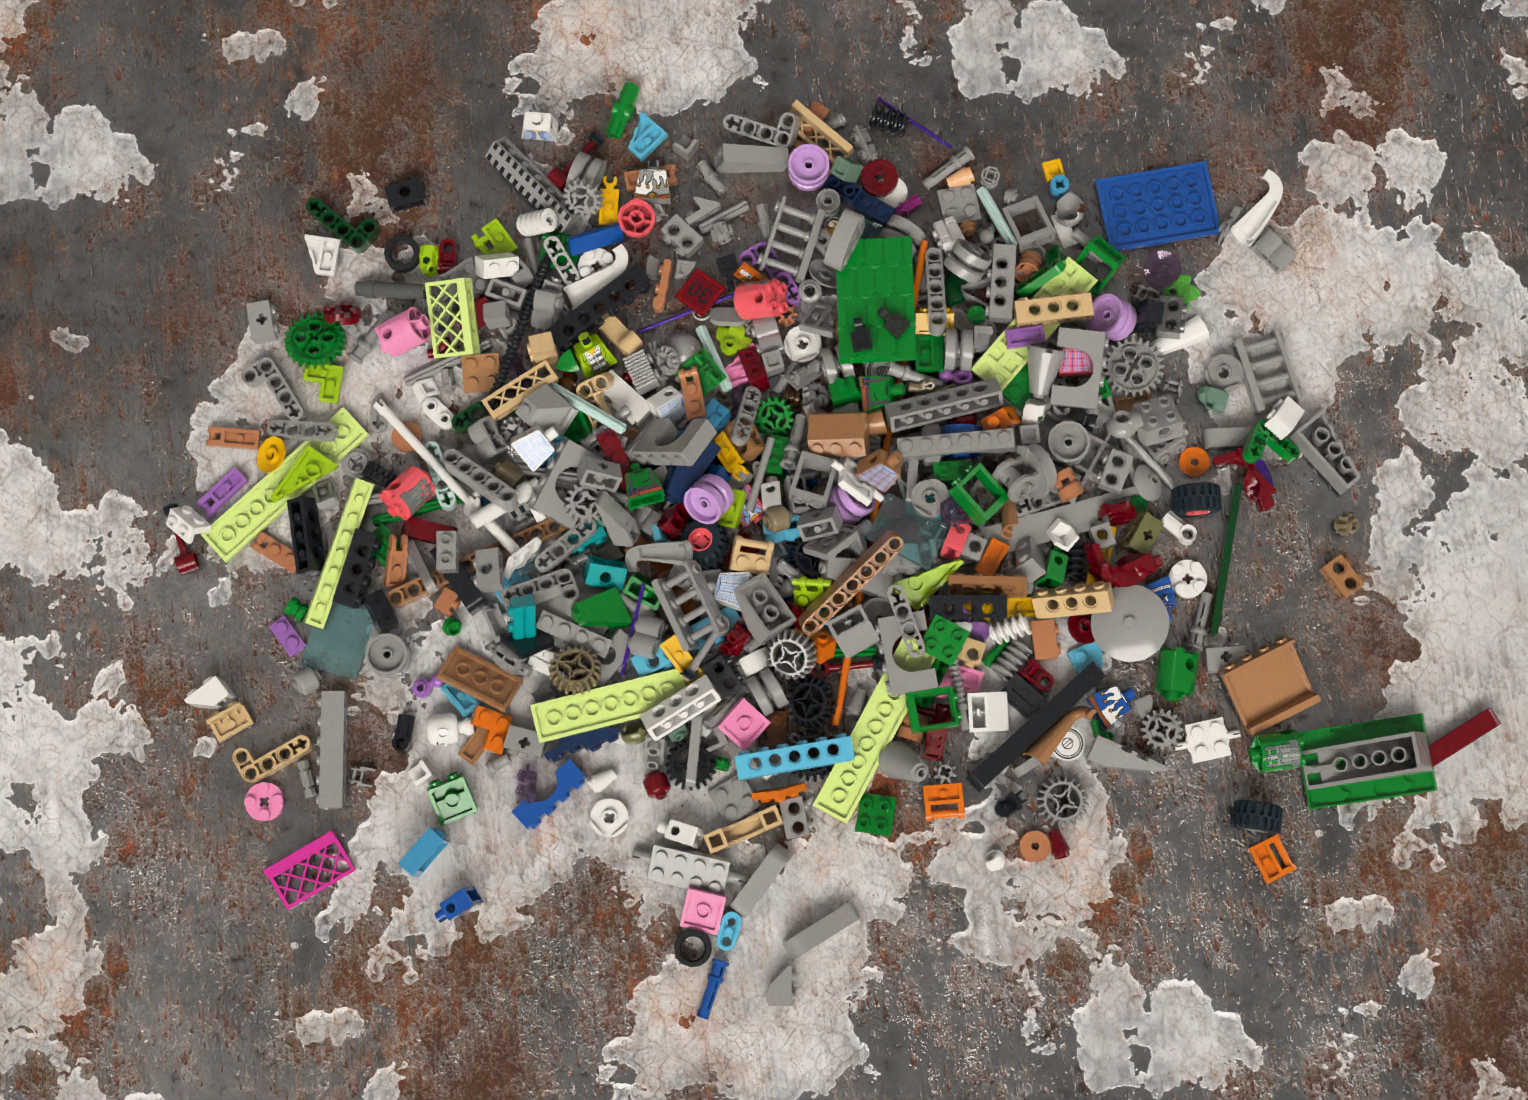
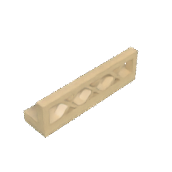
M796 99L792 104L790 112L797 113L801 118V131H798V136L806 143L817 146L818 139H826L829 142V148L822 149L825 152L829 151V154H826L829 162L834 164L835 159L832 158L831 151H840L844 154L843 157L849 158L853 153V146ZM789 116L788 119H787V123H788L789 126H791L792 123H790L788 120H789L792 116ZM811 127L815 130V136H806L803 128Z
M544 360L482 399L481 402L492 419L497 422L518 409L526 396L545 383L549 386L552 383H559L558 377L548 362ZM545 366L550 375L545 378L537 377L538 370ZM523 379H533L532 386L530 388L521 387ZM509 388L517 389L516 396L512 399L504 397L506 390ZM493 398L501 400L500 407L492 410L487 403Z

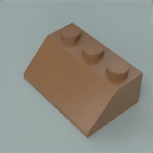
M867 412L810 414L807 437L809 452L824 457L866 456L871 448Z

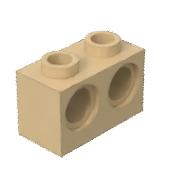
M967 637L957 660L962 662L964 667L978 668L986 643ZM969 650H975L978 654V657L976 659H970L967 656V652Z

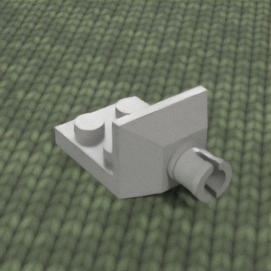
M865 519L857 526L842 524L839 534L811 540L802 549L805 554L828 561L834 559L840 552L860 557L867 551L865 537L874 531V527L869 520Z

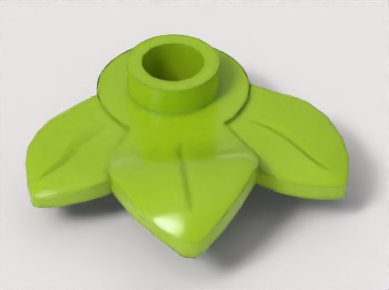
M744 325L730 326L729 329L725 326L717 328L716 339L720 342L721 351L727 356L734 355L738 350L748 349L752 343L751 338L745 337Z

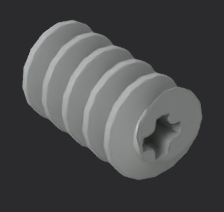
M1017 640L1011 641L1012 646L1008 645L1006 647L1007 652H1001L1003 658H996L998 664H991L993 671L1007 683L1006 676L1013 677L1011 670L1018 671L1016 664L1023 665L1021 658L1028 660L1025 653L1033 654L1025 644Z

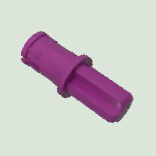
M915 194L903 203L900 202L895 207V215L901 217L905 214L909 215L908 212L922 204L921 198Z

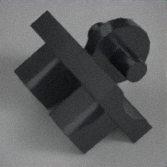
M1022 790L1016 794L1011 791L996 802L994 812L1000 818H1008L1022 809L1021 804L1028 799Z

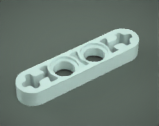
M434 441L425 443L424 446L428 451H430L429 448L433 447L436 459L446 469L438 443ZM427 464L441 508L446 511L453 510L457 505L454 491L448 485L443 489L438 488L437 484L442 479ZM446 493L451 500L449 505L444 503L446 502L444 497Z

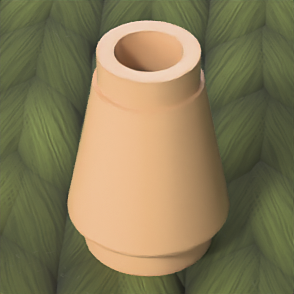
M964 166L946 178L949 188L968 185L975 181L970 166L967 168Z

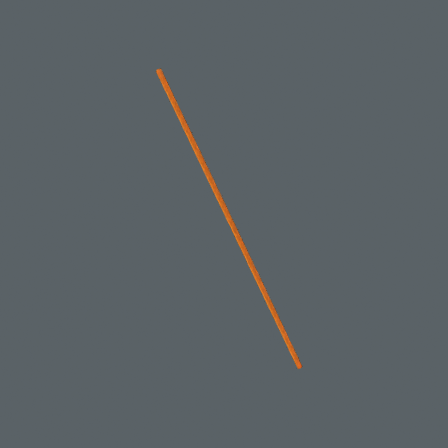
M921 240L914 275L915 311L925 263V254L928 247V241ZM899 361L898 364L904 366L906 361ZM895 378L896 384L902 383L900 378ZM887 422L886 428L889 434H885L882 450L890 453L893 433ZM875 499V508L870 513L869 519L874 527V531L876 529L879 513L878 506L880 504L877 499ZM858 592L855 595L853 608L859 604L862 605L864 593ZM845 655L837 692L838 699L835 703L838 707L834 708L835 715L832 719V726L837 727L840 724L852 657L847 659Z

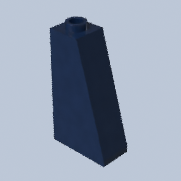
M688 424V425H686V426L684 427L682 434L684 433V431L687 429V427H688L690 424ZM711 440L693 466L670 465L662 486L665 494L664 498L672 504L682 503L686 491L703 475L721 450V447Z

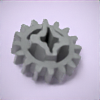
M576 177L574 181L571 180L564 188L565 193L563 194V197L567 198L564 203L570 205L568 209H574L575 215L579 212L581 217H584L585 214L588 217H591L592 214L596 215L603 206L602 202L604 200V197H601L603 191L597 190L599 185H593V180L587 182L586 177H583L581 181L579 177Z
M572 484L573 490L566 491L569 497H564L568 501L564 507L570 509L567 511V514H573V520H577L579 517L580 523H583L585 519L588 523H591V518L597 520L599 512L596 507L593 511L592 508L603 490H596L597 488L581 484L579 486ZM587 489L591 490L595 496L589 495ZM578 492V496L576 497L575 500H573V499H574V496H575L576 493ZM585 499L591 500L585 503V505L579 504L582 503ZM575 508L581 509L583 515L579 514Z
M1163 709L1160 710L1159 714L1153 710V716L1151 717L1147 714L1146 718L1148 721H1142V725L1146 726L1141 728V732L1145 733L1142 739H1148L1146 745L1150 746L1153 744V750L1160 747L1161 752H1163L1164 747H1167L1170 751L1172 744L1178 746L1176 739L1182 740V736L1179 735V733L1183 732V728H1179L1182 721H1176L1177 714L1170 716V710L1167 714L1164 713ZM1161 718H1166L1171 722L1167 723L1165 721H1162ZM1154 721V729L1149 731V726ZM1159 724L1163 729L1167 728L1165 730V737L1161 732H1158ZM1175 730V735L1170 740L1169 734ZM1158 738L1162 740L1163 743L1156 742L1153 739Z

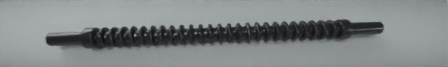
M549 243L548 247H553L555 250L556 245ZM547 252L539 262L538 272L535 273L536 277L533 278L535 282L531 283V291L528 292L529 296L526 297L527 301L524 302L525 306L522 307L523 310L520 312L522 315H519L520 320H517L518 325H515L516 330H513L514 334L511 335L513 339L509 340L511 344L507 345L509 349H506L507 354H504L505 359H502L503 363L500 364L501 368L498 369L499 373L496 374L498 378L494 379L496 383L492 384L494 388L490 389L489 394L494 393L506 383L504 380H507L506 375H509L508 370H511L510 365H513L512 360H515L514 356L517 355L515 351L519 350L517 346L521 345L519 341H522L521 336H524L523 332L526 331L525 327L528 326L527 322L530 321L528 317L532 316L530 312L533 311L535 291L542 288L543 279H546L545 274H548L547 270L551 266V258ZM495 398L488 402L492 410L497 401Z

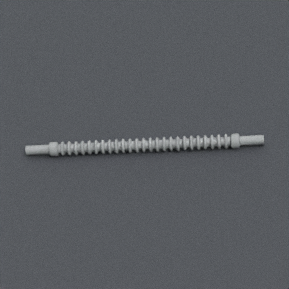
M935 539L928 540L931 557L929 561L930 567L934 568L942 565L941 559L938 558ZM943 584L935 593L937 595H946L945 592L947 590L944 589L946 585ZM947 603L943 606V611L945 614L950 613V611H948V608L950 606L947 605ZM956 658L953 666H950L948 669H951L949 674L952 675L950 680H953L951 684L954 686L953 691L956 690L958 695L956 709H960L961 729L966 731L970 730L966 712L968 705L965 703L966 698L963 697L965 695L962 691L964 687L961 686L963 684L960 680L962 676L959 675L961 673L958 669L960 665H958L959 660Z

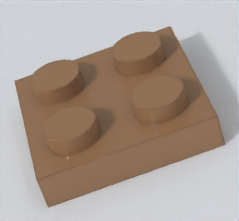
M499 352L461 355L464 393L489 392L491 388H494L492 384L496 383L494 379L498 378L496 374L499 373L498 369L501 368Z

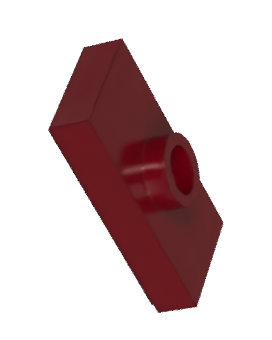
M928 721V725L938 724L935 722ZM947 729L926 732L922 759L942 762Z

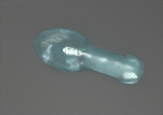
M536 557L526 566L519 568L517 573L520 577H525L533 569L537 570L535 566Z

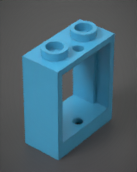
M429 827L398 864L411 876L419 878L448 845L449 841L446 840L448 836L437 827L435 829Z

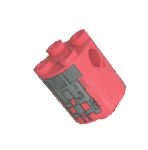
M777 279L740 283L734 293V304L738 315L744 320L781 316L788 311V304L786 303L787 286L784 282L781 283Z
M408 466L379 494V498L387 505V511L391 516H399L407 521L435 493V487L428 472L415 466Z

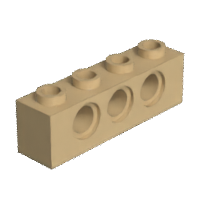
M1077 291L1073 295L1059 293L1055 297L1041 295L1037 296L1036 299L1030 300L1024 297L1014 301L1013 305L1016 328L1092 320L1094 316L1091 292L1086 293L1085 291ZM1074 303L1077 309L1071 310L1067 304ZM1054 305L1058 308V311L1051 312L1048 306ZM1035 307L1039 313L1032 314L1029 309Z
M1098 581L1087 585L1080 583L1069 587L1061 585L1050 589L1046 587L1039 588L1033 594L1032 603L1036 619L1112 612L1115 599L1111 582L1104 583L1103 581Z

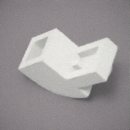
M767 647L756 650L738 660L739 662L731 666L734 672L738 670L745 680L752 675L759 674V671L766 667L771 668L772 666H769L771 660L766 659L768 655L765 652Z

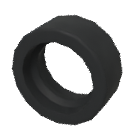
M395 236L385 246V260L391 269L396 272H411L419 265L420 248L416 241L409 236ZM400 244H408L413 249V258L407 264H397L392 259L393 249Z
M693 929L679 935L675 941L674 951L678 961L683 965L698 967L709 959L712 947L707 935ZM689 937H698L704 943V954L697 960H689L682 953V943Z

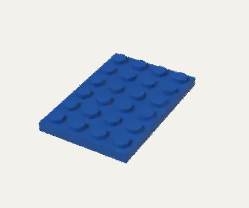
M1206 161L1095 180L1106 240L1118 251L1221 233L1218 231L1220 223Z

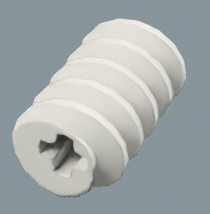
M546 208L519 215L516 225L518 231L523 236L530 237L554 231L558 224V218L553 209Z
M1018 613V619L1011 615L1010 622L1003 618V624L996 622L995 627L991 622L989 623V634L994 646L996 642L999 645L1003 644V639L1006 642H1010V636L1014 640L1017 639L1018 634L1020 637H1024L1025 631L1028 635L1032 634L1026 615L1023 617L1021 613Z

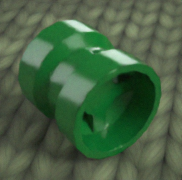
M292 597L287 603L284 613L289 616L293 615L295 620L301 623L306 617L309 605L300 604L299 599Z

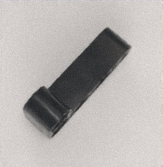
M435 547L434 549H432V550L430 551V553H431V555L433 556V558H434L435 561H436V547ZM460 561L459 573H444L472 616L488 605Z

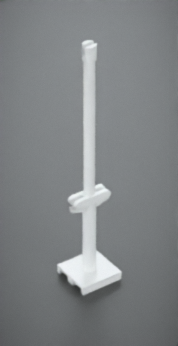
M382 399L379 400V404L376 402L373 405L378 413L384 416L465 503L463 512L466 516L482 508L479 493L475 491L470 496L397 418ZM495 520L484 525L511 554L508 557L504 570V576L508 580L515 569L521 571L525 568L527 560L530 558L535 560L538 556L542 543L538 537H535L520 548Z

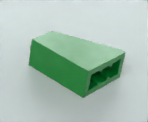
M616 587L577 602L571 608V616L574 621H577L579 626L624 628L632 622Z

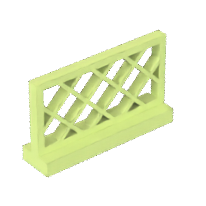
M458 278L425 283L434 358L481 353L472 279ZM452 283H457V292L453 296L447 289ZM431 286H437L442 290L437 298L432 295ZM444 293L451 298L447 306L439 301ZM454 301L460 308L457 314L449 309ZM436 304H439L444 309L439 317L434 313ZM447 312L454 317L449 325L442 320ZM456 321L462 324V330L459 334L452 329ZM439 322L446 327L442 335L436 331ZM449 331L456 336L452 344L444 339ZM459 339L464 343L465 351L459 352L454 347ZM441 342L449 347L444 354H439L438 346Z

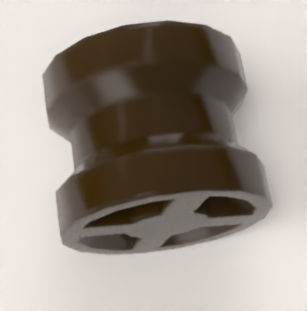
M791 386L786 387L784 399H787V405L792 403L794 406L799 407L802 398V388L797 391Z

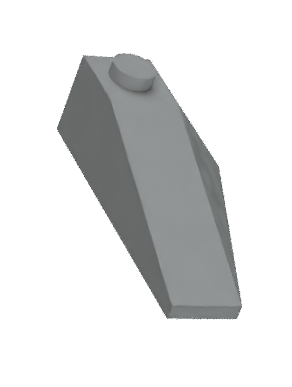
M1099 735L1094 738L1086 757L1089 766L1096 769L1102 767L1165 773L1169 769V767L1150 758H1140V755L1133 750L1125 749L1124 751L1121 749L1122 745Z

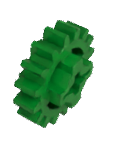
M770 396L768 401L763 399L761 401L762 405L759 404V411L756 413L758 419L755 420V423H760L758 430L763 428L764 435L770 432L771 435L777 434V436H782V432L787 434L789 432L788 428L791 429L793 427L791 422L795 420V417H792L795 410H790L792 403L787 405L786 398L780 401V396H776L775 399ZM768 406V408H767V411H768V412H767L766 415H764V410H765L766 407ZM772 415H777L778 419L772 418ZM784 418H786V423H785V425L782 427V425H783V422H782V421H783Z

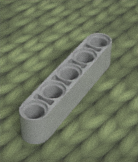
M932 247L925 254L927 316L929 333L938 337L945 333L947 319L943 254L940 249Z
M455 449L444 451L442 458L446 470L504 511L512 512L518 508L519 503L515 490L459 451Z

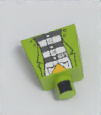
M583 332L578 336L580 342L575 344L573 348L579 369L585 379L617 363L610 349L597 334L590 336L588 332Z

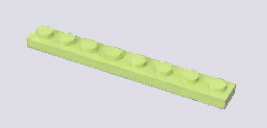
M358 478L354 479L303 623L320 629L324 628L355 528L360 527L374 484Z

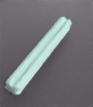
M981 186L977 189L976 193L1005 244L1017 245V240L986 187Z
M700 325L695 331L703 348L726 375L727 378L719 385L723 392H729L733 386L706 326Z

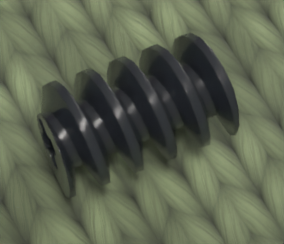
M875 104L869 124L872 122V128H876L879 124V130H883L886 126L888 133L893 128L895 135L901 131V136L904 137L910 117L907 119L905 112L900 117L898 110L893 115L891 108L886 113L885 106L879 111L878 104Z
M1077 541L1068 552H1064L1069 557L1065 580L1076 583L1087 582L1081 579V577L1087 576V573L1083 572L1082 569L1088 568L1087 565L1083 564V561L1088 560L1087 557L1083 556V554H1086L1084 544L1088 542Z

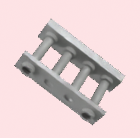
M783 196L780 201H776L773 210L776 212L764 253H760L757 264H760L758 270L762 271L766 264L792 273V276H795L794 282L800 284L805 279L826 210L819 208L816 213L810 214L784 205L787 197ZM782 212L809 221L812 224L810 231H803L780 223L779 220ZM776 229L803 238V241H806L805 248L799 249L773 240ZM773 247L798 256L801 259L799 266H792L769 258L770 248Z
M1278 327L1273 329L1271 332L1272 337L1249 344L1243 343L1240 338L1234 340L1231 344L1235 357L1243 364L1244 385L1255 416L1262 414L1268 404L1275 403L1280 398L1284 400L1287 396L1293 397L1294 402L1299 403L1303 396L1302 388L1300 385H1297L1283 344L1285 343L1282 332L1279 333ZM1275 345L1278 355L1254 362L1249 361L1247 356L1249 351ZM1281 362L1283 373L1259 380L1258 378L1255 379L1253 373L1255 369ZM1287 380L1290 390L1268 397L1261 396L1259 391L1261 387Z
M696 560L683 562L686 570L670 580L664 577L657 578L651 582L683 652L699 647L697 639L714 629L716 633L729 630L727 621L721 614L702 574L701 566ZM690 577L694 588L676 598L672 587ZM698 594L703 605L684 615L680 604ZM706 612L711 622L692 632L689 621Z

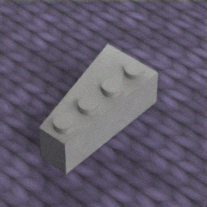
M1322 409L1289 439L1332 487L1342 495L1361 476L1350 456H1347L1344 451V445L1341 440H1338L1334 433L1335 429L1331 423L1329 424L1326 413Z

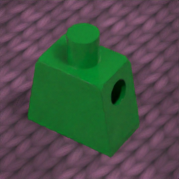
M854 376L844 379L837 378L834 383L828 386L834 409L852 401L854 403L859 402L860 407L862 406L860 383Z

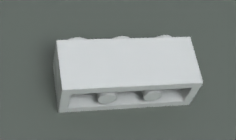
M610 370L609 373L614 377V384L611 388L601 392L604 399H608L612 403L610 406L616 412L625 404L633 413L626 420L631 425L635 423L639 427L651 414L646 400L613 370ZM602 378L600 382L603 386H606V380Z

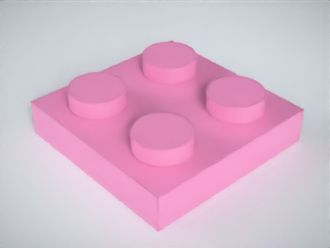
M741 697L716 726L743 751H746L771 722L747 700Z
M688 887L680 926L718 935L727 896Z

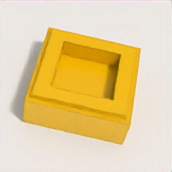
M1060 158L1041 164L1046 182L1051 181L1056 175L1065 176Z

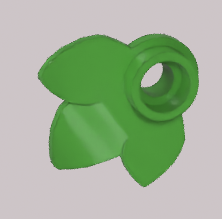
M1181 275L1176 277L1172 284L1165 286L1162 294L1164 296H1172L1169 294V291L1174 290L1176 295L1173 296L1184 297V304H1187L1188 312L1189 302L1199 298L1201 292L1195 286L1190 285V275Z

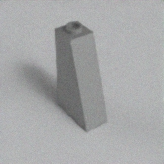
M723 143L714 154V171L718 173L784 172L788 167L790 154H788V148Z
M834 558L829 561L821 559L818 567L819 573H821V577L832 580L834 583L857 558ZM869 566L863 567L861 572H865ZM879 571L859 592L875 598L888 599L887 591L890 587L889 585L893 583V576H888ZM850 580L847 585H852L855 580Z

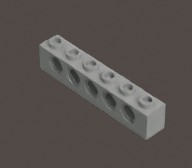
M995 377L884 404L886 420L893 433L1004 406L1002 389Z

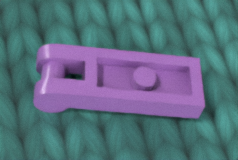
M234 467L202 496L196 504L206 511L205 514L211 518L249 481ZM211 499L215 501L212 506L208 503Z

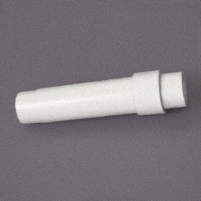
M536 478L528 482L524 481L514 489L519 505L523 502H528L532 493L537 491L539 485ZM491 502L471 514L469 519L475 529H478L505 514L506 511Z

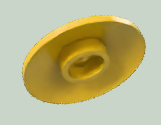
M276 436L270 437L260 446L257 454V465L262 472L272 473L281 466L286 454L285 443L281 438Z

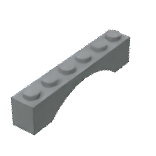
M1013 428L897 438V451L903 457L901 462L959 453L1016 452L1015 431Z

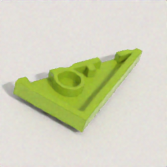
M308 445L269 500L275 503L337 470L339 466Z
M958 558L891 583L889 586L897 584L903 587L909 605L918 611L927 602V595H933L948 580V575H952L964 562ZM896 588L893 589L898 594L902 593L901 590L897 591Z

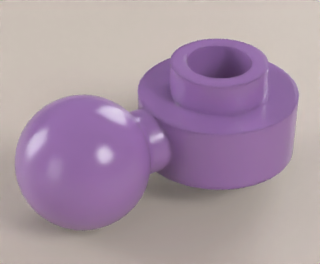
M943 369V373H940V371L938 373L939 380H943V383L954 381L956 387L973 383L970 371L958 370L953 373Z
M438 673L432 675L431 680L417 679L412 685V691L417 697L427 698L431 695L433 687L440 688L445 683L436 679ZM423 685L424 689L420 692L419 686Z

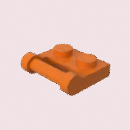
M962 783L923 786L926 821L950 817L965 818ZM958 804V809L931 811V805Z
M1279 833L1248 848L1266 884L1297 869L1296 864L1292 863L1283 846ZM1274 843L1286 866L1284 869H1281L1269 846L1270 844Z

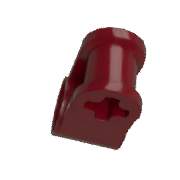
M450 238L443 239L439 245L438 275H442V273H446L458 265V247ZM448 245H452L453 250L451 252H445V247Z
M679 503L665 509L657 523V527L667 534L669 540L675 539L682 532V528L689 517L684 504Z
M1031 657L1028 658L1025 666L1017 671V673L1041 692H1048L1054 684L1053 676ZM1047 678L1050 681V685L1043 687L1039 680Z

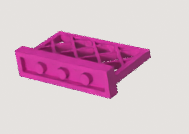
M332 829L265 868L263 872L271 881L286 909L289 910L354 872L356 868L337 838L336 832ZM335 842L339 849L337 856L326 854L327 847ZM313 854L322 856L320 866L309 864L310 857ZM325 857L336 859L333 870L322 867ZM338 860L347 862L350 869L344 873L336 871ZM300 864L305 866L303 876L292 874L294 865ZM308 867L319 869L316 880L305 877ZM321 870L332 872L330 881H319ZM279 874L287 875L286 886L278 885L274 877ZM291 877L302 879L299 890L288 887ZM304 880L315 882L313 891H302ZM287 890L298 892L296 901L291 904L286 899Z

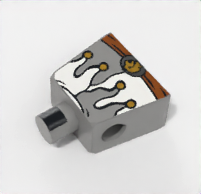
M648 160V169L639 170L634 200L640 199L648 204H671L666 170L659 169L658 160Z

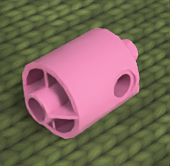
M409 307L375 326V331L381 342V350L385 354L389 353L394 357L418 347L431 338L429 319L415 307Z

